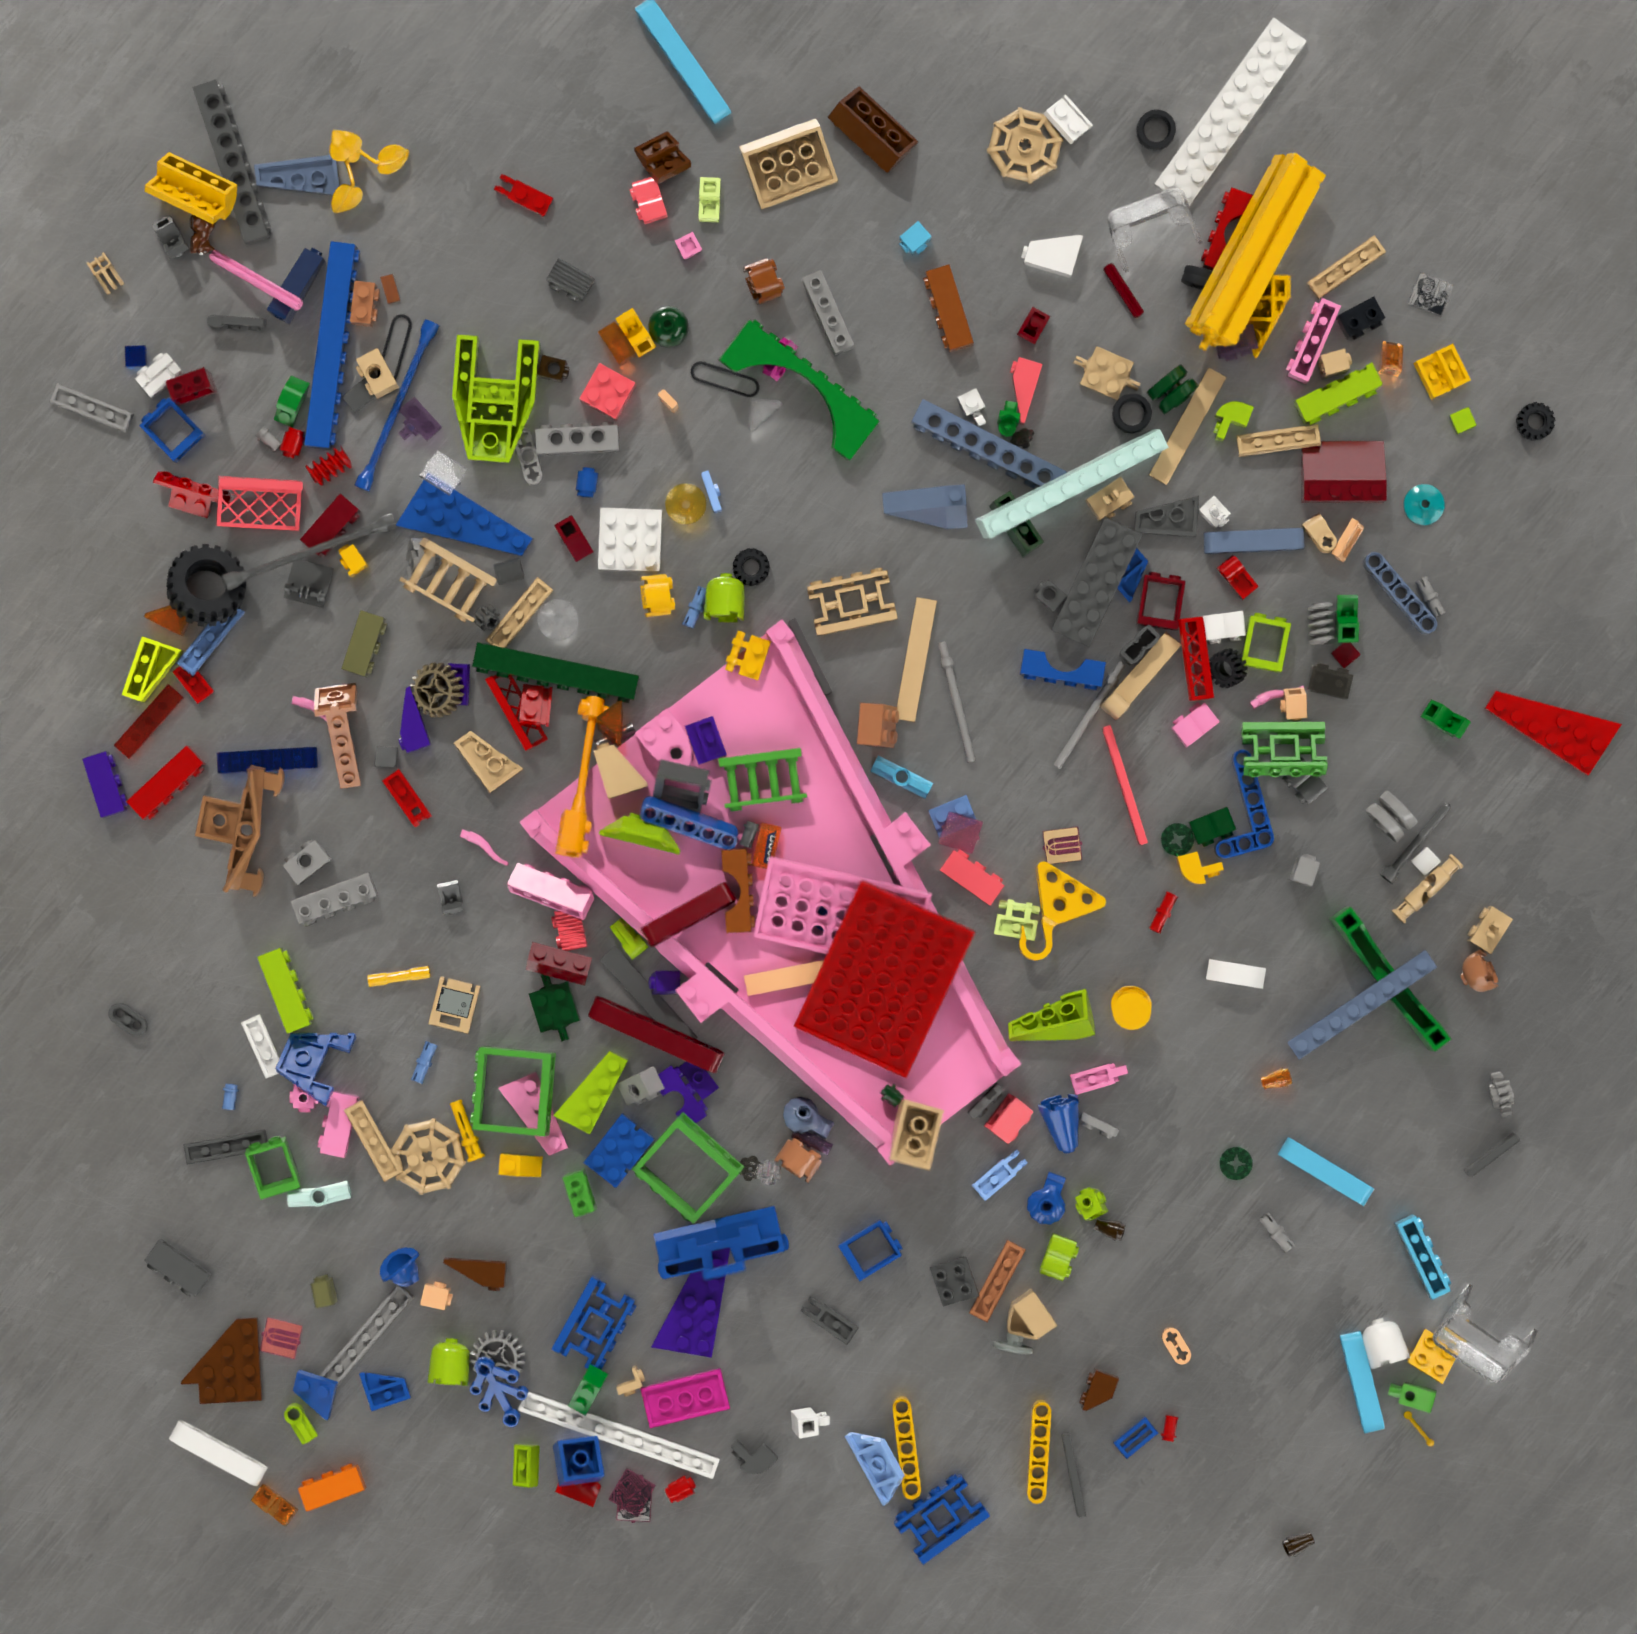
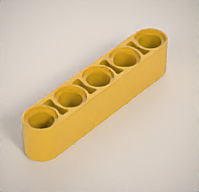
M900 1396L893 1401L892 1408L899 1465L905 1475L901 1481L902 1491L906 1498L916 1499L921 1493L912 1409L908 1398ZM905 1402L908 1405L907 1410L904 1412L898 1411L896 1409L897 1403ZM907 1422L910 1425V1429L907 1432H901L898 1429L899 1424ZM910 1443L913 1448L909 1453H904L901 1450L902 1444ZM911 1463L915 1466V1470L912 1473H906L903 1470L904 1465ZM909 1484H914L917 1486V1491L909 1494L906 1491V1487Z
M1044 1400L1036 1401L1032 1406L1027 1496L1035 1504L1044 1501L1047 1489L1051 1408ZM1044 1405L1047 1407V1412L1045 1415L1040 1416L1036 1414V1408ZM1036 1427H1045V1434L1037 1436L1034 1432ZM1036 1447L1044 1448L1045 1452L1041 1457L1033 1454ZM1036 1467L1042 1468V1476L1034 1477L1032 1475L1033 1469ZM1034 1488H1039L1042 1490V1494L1038 1498H1033L1031 1491Z

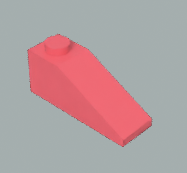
M1019 357L1017 362L1013 361L1010 373H1013L1012 381L1015 399L1018 402V413H1020L1019 422L1021 425H1024L1043 364Z

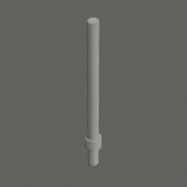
M946 641L938 643L942 658L940 662L945 670L968 763L976 760L952 665H954L953 659L949 656Z
M1119 661L1112 674H1108L1105 679V685L1054 762V766L1059 769L1062 767L1112 687H1115L1119 682L1118 678L1125 669L1126 664Z

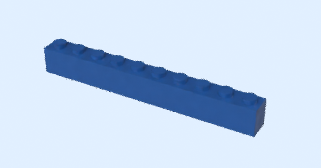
M330 241L304 444L310 448L331 450L332 445L336 444V433L333 432L334 425H338L339 413H336L337 405L341 404L342 393L339 392V385L344 382V372H341L342 364H346L347 352H344V346L349 342V331H347V323H351L349 307L353 298L352 284L357 280V270H354L355 262H359L360 250H357L355 244Z

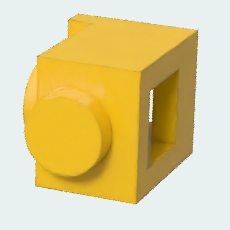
M346 544L338 550L342 557L340 559L341 564L346 570L350 568V571L347 572L350 577L355 576L368 567V564L354 544L351 546Z

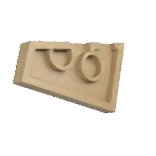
M471 731L453 743L489 793L523 770L522 767L512 762L508 757L498 752Z

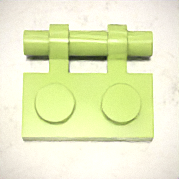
M1008 899V901L999 900L998 908L1006 909V914H997L994 934L1020 938L1021 926H1024L1026 940L1035 941L1038 921L1031 920L1030 916L1031 913L1039 915L1040 906H1034L1029 902H1026V904L1017 903L1011 899ZM1012 911L1024 912V918L1013 917Z

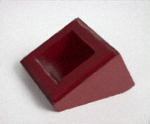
M1351 642L1342 643L1331 652V655L1343 669L1361 655Z

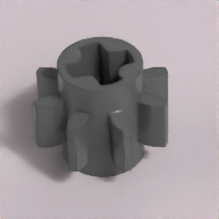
M490 604L488 607L481 606L475 613L477 619L474 620V623L483 631L486 629L492 630L499 623L498 616L500 613Z

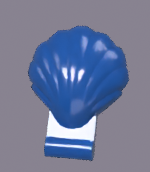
M1048 1172L1043 1188L1033 1192L1028 1198L1027 1210L1031 1218L1039 1224L1050 1225L1058 1222L1064 1215L1065 1203L1060 1194L1066 1180L1065 1177Z

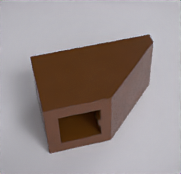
M1095 1368L1093 1373L1089 1372L1086 1384L1089 1385L1087 1392H1082L1079 1401L1082 1404V1410L1087 1411L1112 1399L1119 1381L1118 1376Z

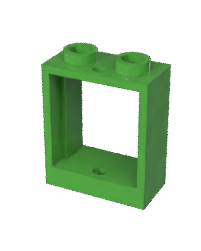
M275 1136L266 1143L256 1142L248 1146L249 1148L246 1149L245 1155L260 1199L300 1188L301 1180L286 1136L282 1138ZM282 1146L292 1177L264 1185L254 1155Z
M581 1169L565 1174L563 1181L574 1216L578 1217L594 1212L597 1209V1205L586 1170Z

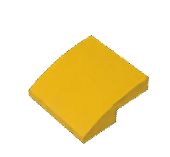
M1454 344L1446 346L1413 363L1431 400L1471 381Z

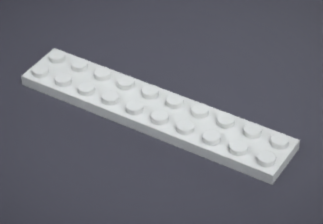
M1273 17L1154 185L1188 209L1307 41Z

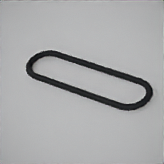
M404 314L396 315L393 318L382 354L383 358H385V354L387 351V347L396 319L400 317L406 318L408 320L409 326L401 350L397 368L395 371V380L400 369V365L402 362V358L404 355V351L412 326L411 319ZM379 370L377 371V376H378V377L380 376V372H381V371H379Z
M702 361L694 363L691 367V376L696 381L745 397H754L759 391V383L752 377ZM702 364L752 380L756 384V391L753 394H745L699 379L694 375V368Z

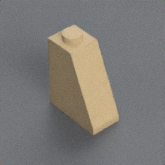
M607 742L598 745V750H594L608 799L648 787L643 777L614 745L609 746Z

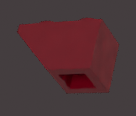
M572 515L554 525L576 562L594 552Z

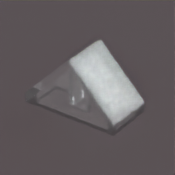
M751 398L749 430L751 432L755 431L783 406V403L780 400Z

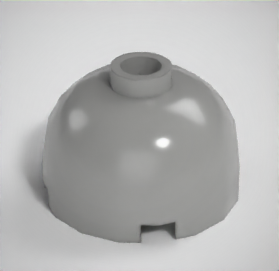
M411 538L408 542L406 560H409L410 567H406V572L409 579L425 553L423 552L425 547L420 545L421 538ZM436 554L435 557L430 559L420 579L426 578L434 572L435 566H439L440 556Z

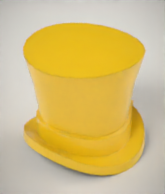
M1124 986L1113 994L1111 1009L1114 1020L1118 1025L1125 1029L1136 1030L1145 1026L1149 1021L1152 1002L1145 990L1137 986Z

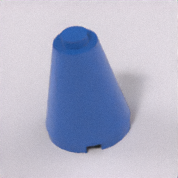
M1068 1094V1098H1062L1061 1095L1042 1100L1041 1105L1038 1104V1109L1058 1150L1063 1151L1064 1154L1074 1152L1075 1148L1078 1147V1096Z

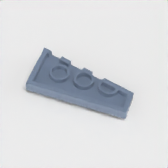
M330 155L254 165L256 185L259 187L333 195L340 186L337 161L332 159Z

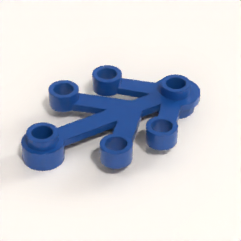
M487 1357L477 1359L474 1366L477 1377L470 1386V1393L473 1395L481 1394L483 1389L482 1383L485 1377L489 1383L484 1398L480 1400L479 1409L483 1412H488L492 1406L491 1400L495 1394L505 1412L503 1423L508 1427L517 1426L520 1420V1413L512 1408L504 1392L515 1396L518 1400H525L528 1395V1389L525 1386L516 1388L498 1381L495 1375L514 1384L518 1381L519 1372L515 1369L506 1371L496 1367L493 1360Z

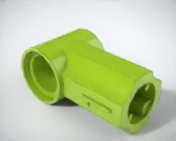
M620 918L610 926L612 932L622 943L621 946L632 960L649 948L639 933H636L623 918Z
M299 1403L290 1404L284 1413V1418L291 1425L303 1445L313 1440L318 1434L306 1416L303 1406ZM289 1410H298L300 1416L292 1418L289 1415Z

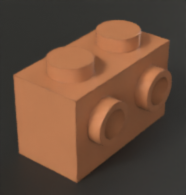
M354 281L350 316L352 325L373 327V321H377L378 310L375 309V303L379 301L380 289H377L375 283Z

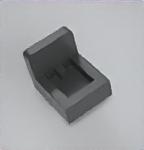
M458 880L437 884L443 914L454 915L463 911V900Z

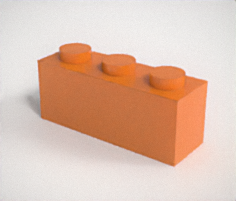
M352 1463L340 1467L341 1471L333 1473L331 1470L321 1474L322 1478L315 1481L313 1477L302 1481L298 1491L306 1512L364 1491L367 1487L359 1465L353 1466Z

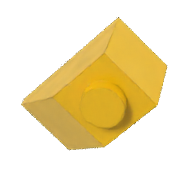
M501 1153L498 1175L541 1177L543 1156Z

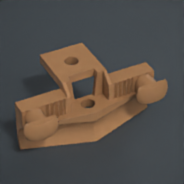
M251 765L247 769L248 777L246 787L243 789L241 803L203 796L195 836L233 844L227 866L226 884L222 889L224 892L228 893L229 890H239L241 888L253 891V897H256L262 889L264 882L263 870L259 867L257 874L246 872L257 841L260 838L263 789L274 791L273 797H277L281 793L285 780L284 771L281 767L278 774L266 772V768ZM218 814L225 818V824L222 826L214 822V817ZM244 824L252 827L251 835H244L242 833L241 827Z

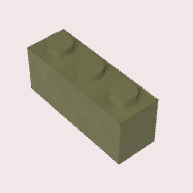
M360 610L341 669L364 677L372 674L375 662H372L374 654L378 655L381 647L379 639L381 634H385L388 623H385V618Z

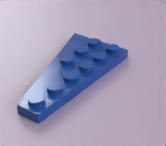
M429 473L396 523L398 527L523 556L533 540L530 536Z

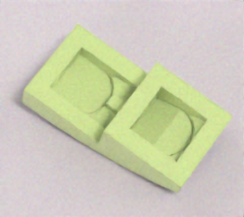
M700 177L699 222H719L721 178Z

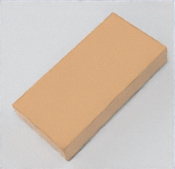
M662 389L658 393L659 399L673 413L679 409L678 403L665 390Z
M1351 519L1331 553L1337 560L1343 563L1364 529L1359 521Z

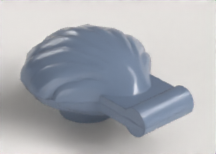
M797 1097L791 1099L784 1107L783 1118L786 1126L792 1132L801 1134L811 1131L822 1139H827L834 1122L819 1115L818 1109L811 1099Z

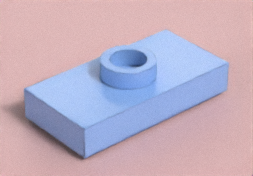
M709 470L702 472L701 476L713 512H721V506L717 497L721 495L718 485H713Z

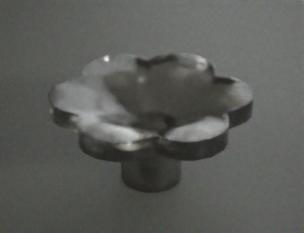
M1023 428L1011 436L1010 443L1017 447L1022 446L1024 449L1030 446L1029 442L1033 439L1034 431Z
M756 1156L744 1157L740 1160L744 1168L739 1174L743 1175L746 1181L761 1177L763 1163L758 1161Z

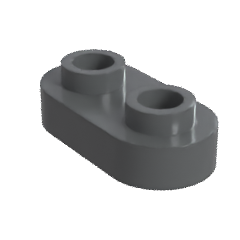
M118 1003L109 1009L110 1020L129 1034L138 1036L146 1031V1019L127 1005ZM118 1010H122L124 1013L121 1018L117 1016ZM136 1021L141 1025L139 1029L134 1028Z

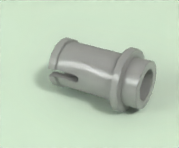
M262 427L255 435L258 438L257 440H261L272 452H275L281 446L282 442L274 437L268 428Z

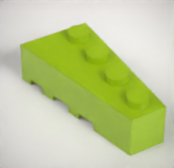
M1371 362L1364 369L1355 370L1344 376L1343 379H1337L1327 384L1324 388L1321 387L1296 399L1293 403L1303 424L1309 422L1310 425L1321 421V416L1327 413L1329 416L1340 412L1339 408L1344 405L1348 408L1357 404V399L1365 396L1367 399L1376 395V390L1383 383L1373 362Z

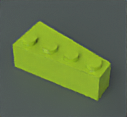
M609 1051L553 1116L591 1134L628 1059Z

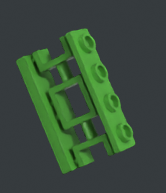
M1325 722L1242 723V745H1252L1253 757H1244L1243 774L1245 776L1258 777L1260 775H1270L1271 777H1279L1281 775H1290L1292 777H1299L1301 775H1311L1319 777L1326 775L1328 768L1327 756H1316V744L1325 743ZM1258 739H1269V746H1258ZM1299 739H1310V746H1299ZM1274 744H1293L1294 757H1275ZM1300 754H1311V762H1300ZM1259 755H1269L1270 762H1259Z

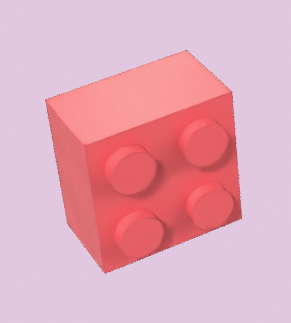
M599 363L579 399L584 404L617 421L633 393L636 383Z

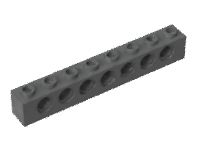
M215 79L192 87L222 177L234 183L238 177L245 178L244 184L237 186V198L233 207L244 243L248 246L269 239L268 232L272 230L269 221H264L262 213L265 212L262 201L257 200L256 193H259L256 182H251L249 174L252 173L249 162L244 161L243 155L246 152L243 143H238L236 135H239L236 123L231 122L230 116L233 113L229 103L225 104L223 97L226 96L223 84L219 85ZM211 100H219V105L216 108H209ZM218 119H225V125L222 128L215 126ZM224 139H232V144L229 147H222ZM231 158H238L236 166L230 167L228 165ZM245 196H250L251 203L243 206L241 204L242 199ZM253 215L257 216V223L255 225H249V217Z

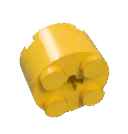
M666 574L641 576L640 581H644V585L640 586L643 609L648 610V613L644 614L645 617L670 615L671 610H675L674 597L670 598V590L673 589L672 578L667 577Z

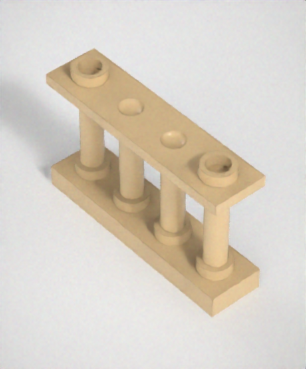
M423 537L420 545L425 547L423 551L425 553L410 580L408 581L402 577L399 579V581L404 583L403 588L412 593L416 590L456 613L454 617L464 623L466 620L474 622L475 619L467 615L483 586L485 587L487 584L494 586L497 579ZM437 554L442 557V563L427 590H424L416 584L430 559ZM454 564L459 567V573L444 600H441L433 594L449 566L452 567ZM471 574L476 577V583L461 610L450 604L466 576L469 577Z

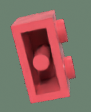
M1008 1093L984 1126L999 1139L1009 1144L1016 1139L1021 1127L1029 1122L1034 1111L1017 1097Z

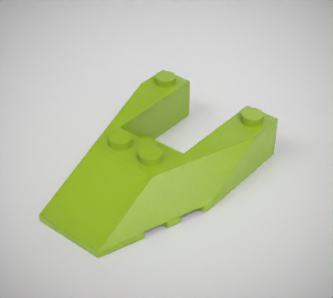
M457 335L452 398L468 460L510 462L535 403L541 346L539 341L518 340L515 380L476 377L479 338L478 336Z

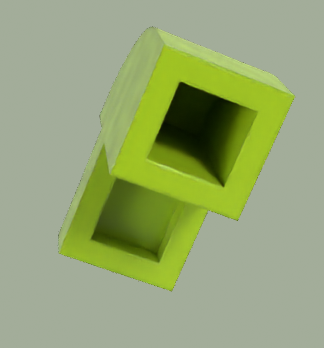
M1239 401L1228 402L1221 406L1214 416L1221 419V422L1217 421L1213 433H1216L1215 439L1219 441L1225 439L1230 423L1246 428L1254 407Z

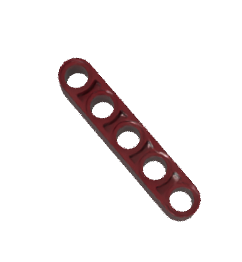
M723 882L649 922L640 930L649 945L654 947L734 903L736 898L727 883Z

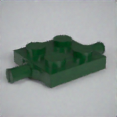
M541 974L544 987L529 993L540 1033L558 1030L561 1042L568 1040L569 1037L565 1027L580 1021L569 981L561 984H552L549 976Z

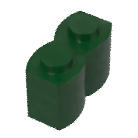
M1228 807L1188 822L1197 845L1202 844L1203 847L1215 843L1213 839L1219 836L1222 839L1233 836L1232 831L1237 830Z

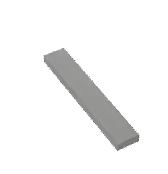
M397 1285L319 1376L337 1381L338 1386L414 1296L404 1287Z

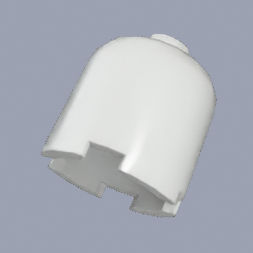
M1383 1318L1371 1321L1372 1325L1363 1331V1343L1371 1369L1410 1358L1402 1332L1397 1323L1384 1321Z

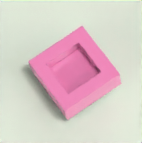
M693 232L675 240L684 260L702 251Z

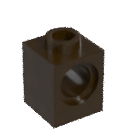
M542 355L537 375L540 378L562 383L563 378L567 379L570 367L567 366L566 360ZM557 364L560 366L557 374L549 373L551 365Z

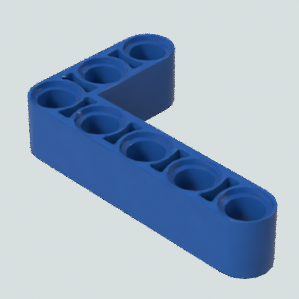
M1247 750L1236 751L1232 755V764L1251 832L1217 842L1214 852L1217 857L1222 859L1269 847L1274 841L1258 777H1252V783L1249 785L1244 784L1242 781L1244 766L1240 765L1236 758L1240 753L1245 754L1246 757H1252ZM1250 793H1255L1258 796V801L1254 805L1248 802V795ZM1255 813L1263 815L1264 820L1259 825L1253 821ZM1263 832L1269 836L1267 844L1259 842V835ZM1242 838H1246L1249 841V847L1246 850L1239 847V841ZM1223 843L1229 846V853L1227 855H1222L1219 852V846Z

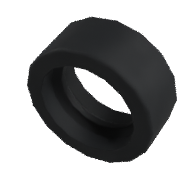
M1159 109L1150 110L1138 122L1136 128L1137 138L1147 149L1162 150L1173 141L1176 133V124L1172 116L1167 112ZM1152 118L1162 119L1168 126V134L1160 142L1150 141L1144 133L1145 124Z
M1134 393L1126 394L1119 398L1112 412L1113 421L1118 429L1132 434L1146 428L1152 415L1151 406L1147 399ZM1130 401L1139 403L1144 410L1142 421L1133 426L1124 423L1120 417L1121 407Z

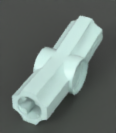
M348 1180L323 1187L294 1189L288 1191L287 1194L288 1207H318L352 1198ZM316 1191H321L324 1194L323 1202L315 1200L314 1194Z

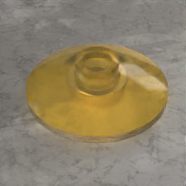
M679 484L673 487L666 497V511L670 518L679 524L688 525L695 523L705 513V495L701 489L693 484ZM688 501L690 503L689 508H683L682 503Z

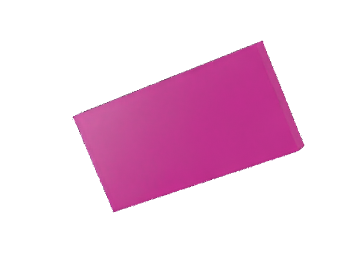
M721 1368L640 1388L650 1428L730 1409Z

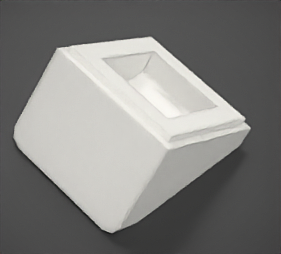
M1424 847L1411 860L1424 876L1441 862L1428 847Z

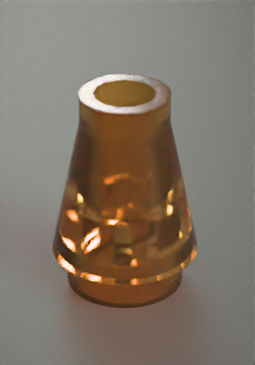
M1282 1067L1265 1077H1261L1264 1089L1288 1087V1085L1293 1084L1288 1068L1283 1069Z

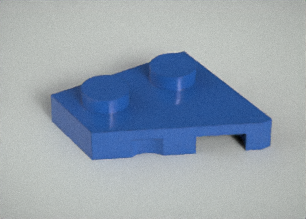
M1136 548L1117 588L1129 603L1133 599L1148 564V560L1138 548Z
M299 1370L296 1374L293 1391L323 1419L328 1420L331 1416L338 1382Z

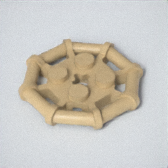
M1018 107L1016 111L993 123L994 128L987 153L991 155L1002 177L1006 176L1031 184L1034 180L1057 168L1058 155L1061 144L1064 141L1063 137H1060L1054 125L1044 114ZM1019 118L1020 124L1015 128L1009 130L1005 127ZM1024 118L1039 121L1037 126L1024 123ZM1043 125L1050 134L1051 139H1046L1040 130ZM1002 131L1006 134L1005 143L1003 146H998ZM1024 140H1028V144L1031 145V148H1027L1026 151L1022 150V147L1019 146V143H1023ZM1053 144L1050 158L1048 159L1044 156L1046 145ZM1005 151L1010 160L1007 166L998 152ZM1040 160L1045 163L1042 167L1031 172L1032 165ZM1014 164L1024 166L1027 173L1012 170L1011 167Z
M435 1118L420 1123L404 1125L400 1136L393 1147L390 1148L402 1170L400 1174L396 1175V1180H400L419 1192V1195L445 1188L450 1189L463 1165H466L459 1139L460 1134L442 1125ZM430 1129L429 1135L417 1138V1136L414 1133L417 1131ZM434 1131L440 1132L449 1139L443 1142L434 1136ZM410 1135L413 1142L407 1151L401 1150ZM451 1142L456 1159L450 1158L447 1145ZM431 1151L433 1160L425 1162L424 1156H422L423 1152L428 1153ZM400 1154L407 1157L409 1168L403 1171ZM455 1163L447 1177H445L442 1172L447 1164ZM412 1171L422 1177L421 1184L406 1174ZM439 1176L442 1180L426 1184V1179L429 1177Z

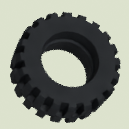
M203 544L202 548H198L195 545L190 548L189 552L184 550L180 553V557H176L173 560L172 567L168 571L166 594L167 599H170L171 608L177 610L176 614L180 618L185 616L186 622L190 624L195 621L198 622V626L204 627V623H209V626L212 627L216 626L218 621L223 624L227 622L228 617L233 618L236 615L237 609H240L243 604L246 581L237 588L225 590L223 595L213 600L199 599L187 589L188 578L196 572L210 571L221 577L229 572L244 571L243 566H239L240 561L238 558L231 557L232 553L226 549L223 552L221 547L217 545L214 548H209V544Z

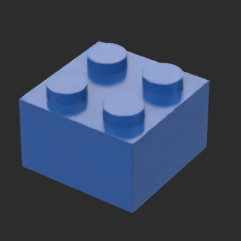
M598 1436L558 1440L553 1445L559 1486L598 1482L604 1477Z

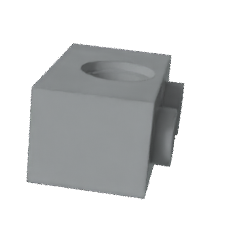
M311 840L307 841L301 846L302 851L297 855L293 852L284 859L286 863L282 866L297 885H301L332 860L317 840L313 842ZM305 855L311 858V864L308 867H304L301 864V859Z
M1308 854L1296 856L1288 880L1305 886H1313L1320 863L1316 861L1317 857Z
M654 1066L617 1083L627 1106L633 1103L638 1106L659 1096L657 1092L664 1089Z

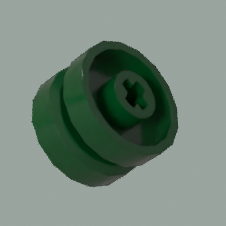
M1182 364L1170 371L1146 392L1152 401L1158 400L1163 395L1166 396L1158 405V408L1164 415L1173 408L1180 406L1199 387L1193 378H1189L1182 384L1180 383L1188 372Z

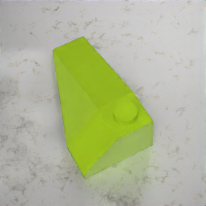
M1083 989L1066 993L1060 996L1061 1000L1051 1005L1047 1003L1043 1005V1009L1035 1013L1029 1012L1009 1022L1010 1041L1077 1040L1095 1035L1094 1017L1087 990Z

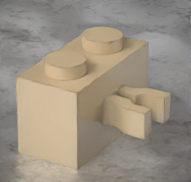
M1119 477L1086 499V503L1098 521H1100L1105 516L1111 519L1115 516L1114 511L1119 508L1123 511L1132 505L1131 500L1134 496L1122 477Z
M1489 906L1481 911L1478 917L1481 920L1477 926L1473 925L1467 934L1469 939L1467 941L1487 954H1492L1513 919L1493 906Z

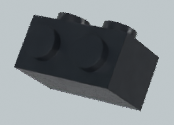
M1373 296L1336 317V320L1346 339L1348 340L1352 337L1353 340H1356L1365 335L1364 330L1368 328L1374 330L1382 326L1381 321L1386 317Z

